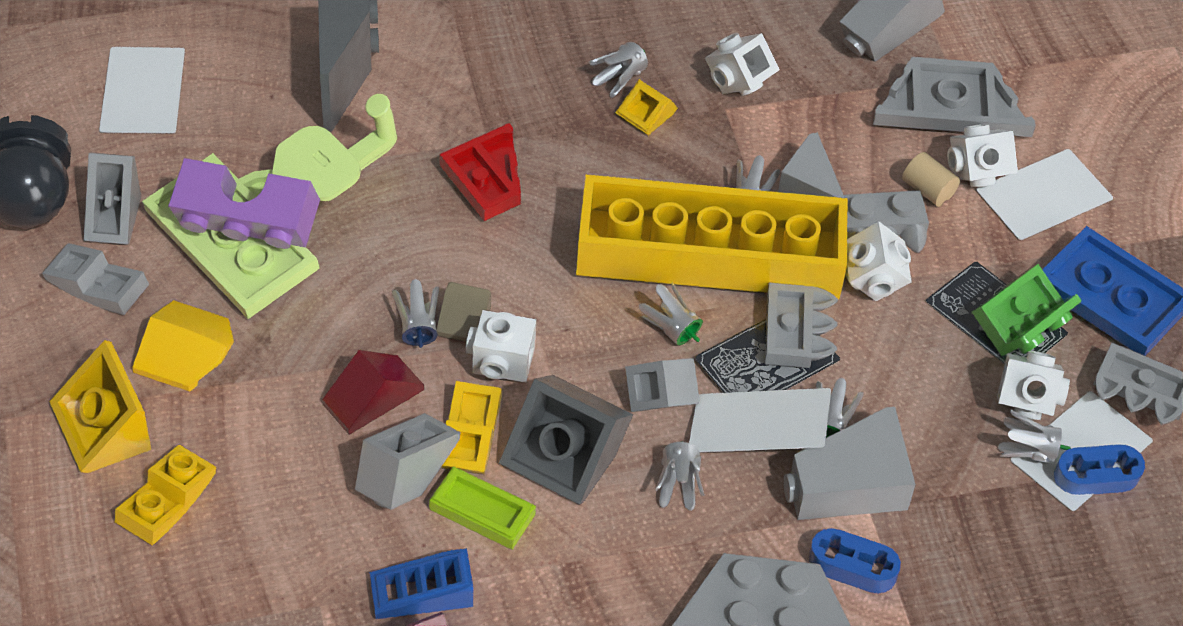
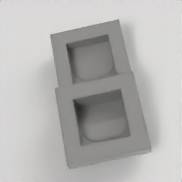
M70 243L62 249L42 273L45 280L70 295L99 308L121 315L126 314L149 285L144 272L108 264L102 251Z

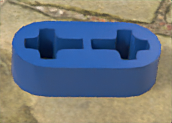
M1118 444L1072 448L1066 450L1061 455L1054 470V480L1058 487L1069 494L1084 495L1126 492L1137 486L1145 470V460L1140 452L1128 445ZM1115 462H1120L1124 469H1130L1128 475L1123 474L1121 468H1113ZM1075 465L1078 472H1086L1084 477L1078 478L1075 471H1068L1070 466Z
M823 529L816 533L812 539L809 552V562L820 564L827 578L871 593L879 594L892 589L897 582L900 572L901 561L898 554L892 548L839 529ZM829 547L838 550L834 559L825 556ZM875 563L884 565L880 575L871 572Z

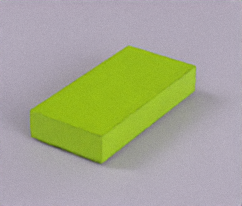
M454 466L429 500V510L513 550L536 515L535 505Z

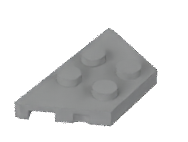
M911 57L904 67L902 76L897 78L891 86L889 95L884 103L877 106L873 119V125L964 132V127L989 124L990 130H1011L1014 136L1032 137L1036 126L1032 116L1025 118L1017 107L1019 98L1012 88L1003 82V76L994 63Z
M723 553L672 626L851 625L820 564Z

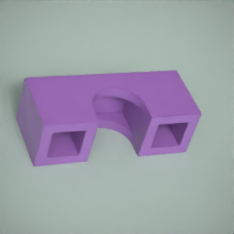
M184 158L168 205L183 228L196 233H204L206 229L220 231L225 236L239 241H246L248 237L262 239L267 244L282 249H288L291 245L306 248L320 202V198L311 181L268 173L264 188L257 197L246 202H236L232 199L237 183L227 166Z

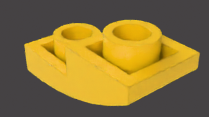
M176 446L148 469L147 483L115 509V523L153 546L178 522L201 495L216 474V466L183 446Z

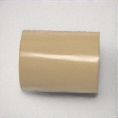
M921 152L911 160L902 177L904 182L916 191L920 190L921 194L937 207H940L954 195L960 183L959 177L926 152Z

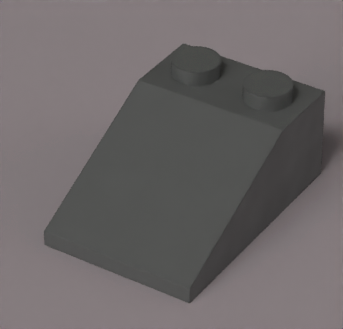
M318 0L323 128L329 132L334 130L371 72V53H379L378 28H370V24H378L377 0Z

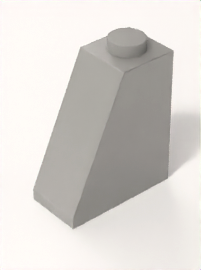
M859 0L840 20L845 36L843 42L856 55L861 56L864 53L876 62L938 19L945 12L942 0Z
M886 407L827 437L825 446L822 448H806L794 454L791 473L784 475L785 498L787 502H794L798 520L908 510L916 485L895 407Z

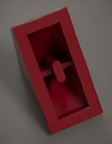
M358 350L322 399V404L350 435L424 391V384L398 355Z

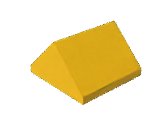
M104 340L49 401L78 468L83 473L96 471L151 450L145 412L112 342Z

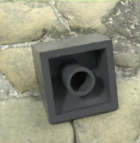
M555 375L535 378L499 464L579 505L583 504L616 457L634 414Z

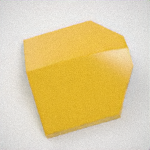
M173 300L150 317L132 367L133 373L190 392L198 385V381L223 362L234 343L229 318Z

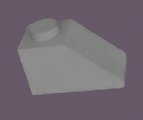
M424 413L364 439L355 490L371 498L375 504L390 510L421 496L458 443L461 432Z

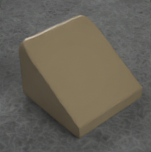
M449 282L445 290L436 329L438 336L467 342L470 327L478 328L482 310L491 311V292L483 288Z

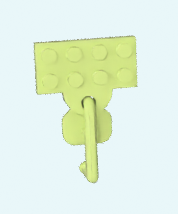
M375 94L367 100L365 105L366 112L374 118L376 130L349 149L341 144L327 129L320 126H308L300 129L277 146L273 170L254 171L239 179L229 170L237 183L232 200L246 202L257 197L264 188L268 173L311 181L320 201H329L336 198L358 181L362 169L387 153L396 143L397 133L393 113L390 108V100L384 94ZM214 153L202 160L203 162L224 165ZM177 178L142 201L146 212L247 319L320 269L317 258L305 247L291 245L288 249L271 246L262 239L248 237L246 241H239L225 236L220 231L206 229L204 233H196L183 228L168 206Z

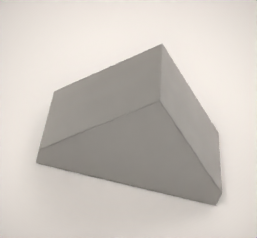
M818 132L807 136L782 170L778 192L844 198Z
M89 153L84 241L130 244L141 200L135 156Z

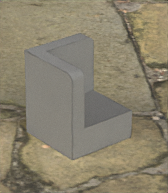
M694 358L663 360L625 366L631 412L699 403Z

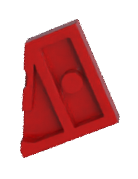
M510 123L439 154L440 167L484 221L521 205L517 156L514 150L513 127Z

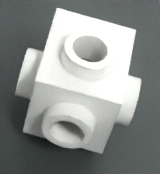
M738 33L731 34L716 43L718 49L705 57L711 70V77L720 88L722 94L740 92L741 96L750 94L761 88L764 80L779 71V67L762 33L740 37Z
M980 124L964 127V135L950 137L951 147L947 152L949 168L959 179L970 181L971 187L996 184V176L1018 173L1013 131L990 130L989 124Z
M879 221L847 239V268L845 273L854 289L861 290L873 300L878 301L912 282L909 269L911 255L905 245V241Z
M482 310L478 328L470 327L466 342V354L473 355V373L484 375L491 379L503 378L526 383L535 350L537 319L515 316L507 312L497 313Z
M1028 351L1027 357L1007 353L997 394L998 403L1015 407L1014 411L1026 418L1041 420L1042 413L1054 415L1056 404L1064 406L1070 379L1063 378L1064 370L1061 365L1054 364L1056 357L1052 355ZM1032 381L1042 382L1038 389L1030 390L1027 388Z

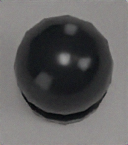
M31 115V122L15 121L9 123L10 116L0 119V221L5 225L29 229L49 222L58 215L69 192L67 168L70 166L71 146L68 143V133L66 130L52 120L38 115Z

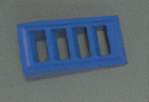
M467 548L450 550L370 572L375 619L473 607L474 590ZM455 576L456 583L447 585L446 577ZM435 579L437 588L427 590L426 580ZM415 581L417 593L408 596L406 582ZM396 584L398 599L388 601L386 585Z

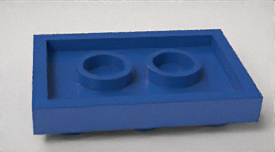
M1088 226L1042 269L1063 300L1078 294L1082 301L1071 309L1072 311L1141 355L1146 356L1183 317V288Z

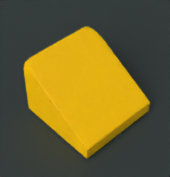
M639 79L615 113L649 136L668 120L678 108L672 100Z

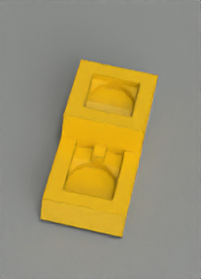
M456 381L449 420H446V425L461 432L460 439L441 468L452 469L454 466L466 472L485 474L500 408L502 388Z

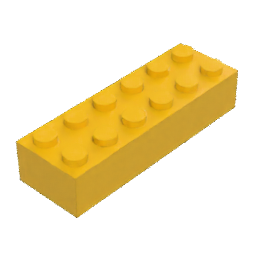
M586 174L576 275L666 284L673 282L677 285L764 293L768 292L769 283L803 285L822 288L840 299L847 268L848 198Z

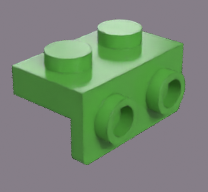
M1037 264L972 311V313L1001 356L1016 349L1025 354L1045 340L1041 334L1044 330L1048 328L1052 332L1070 321L1073 316L1069 311L1082 300L1078 294L1063 300L1042 268Z

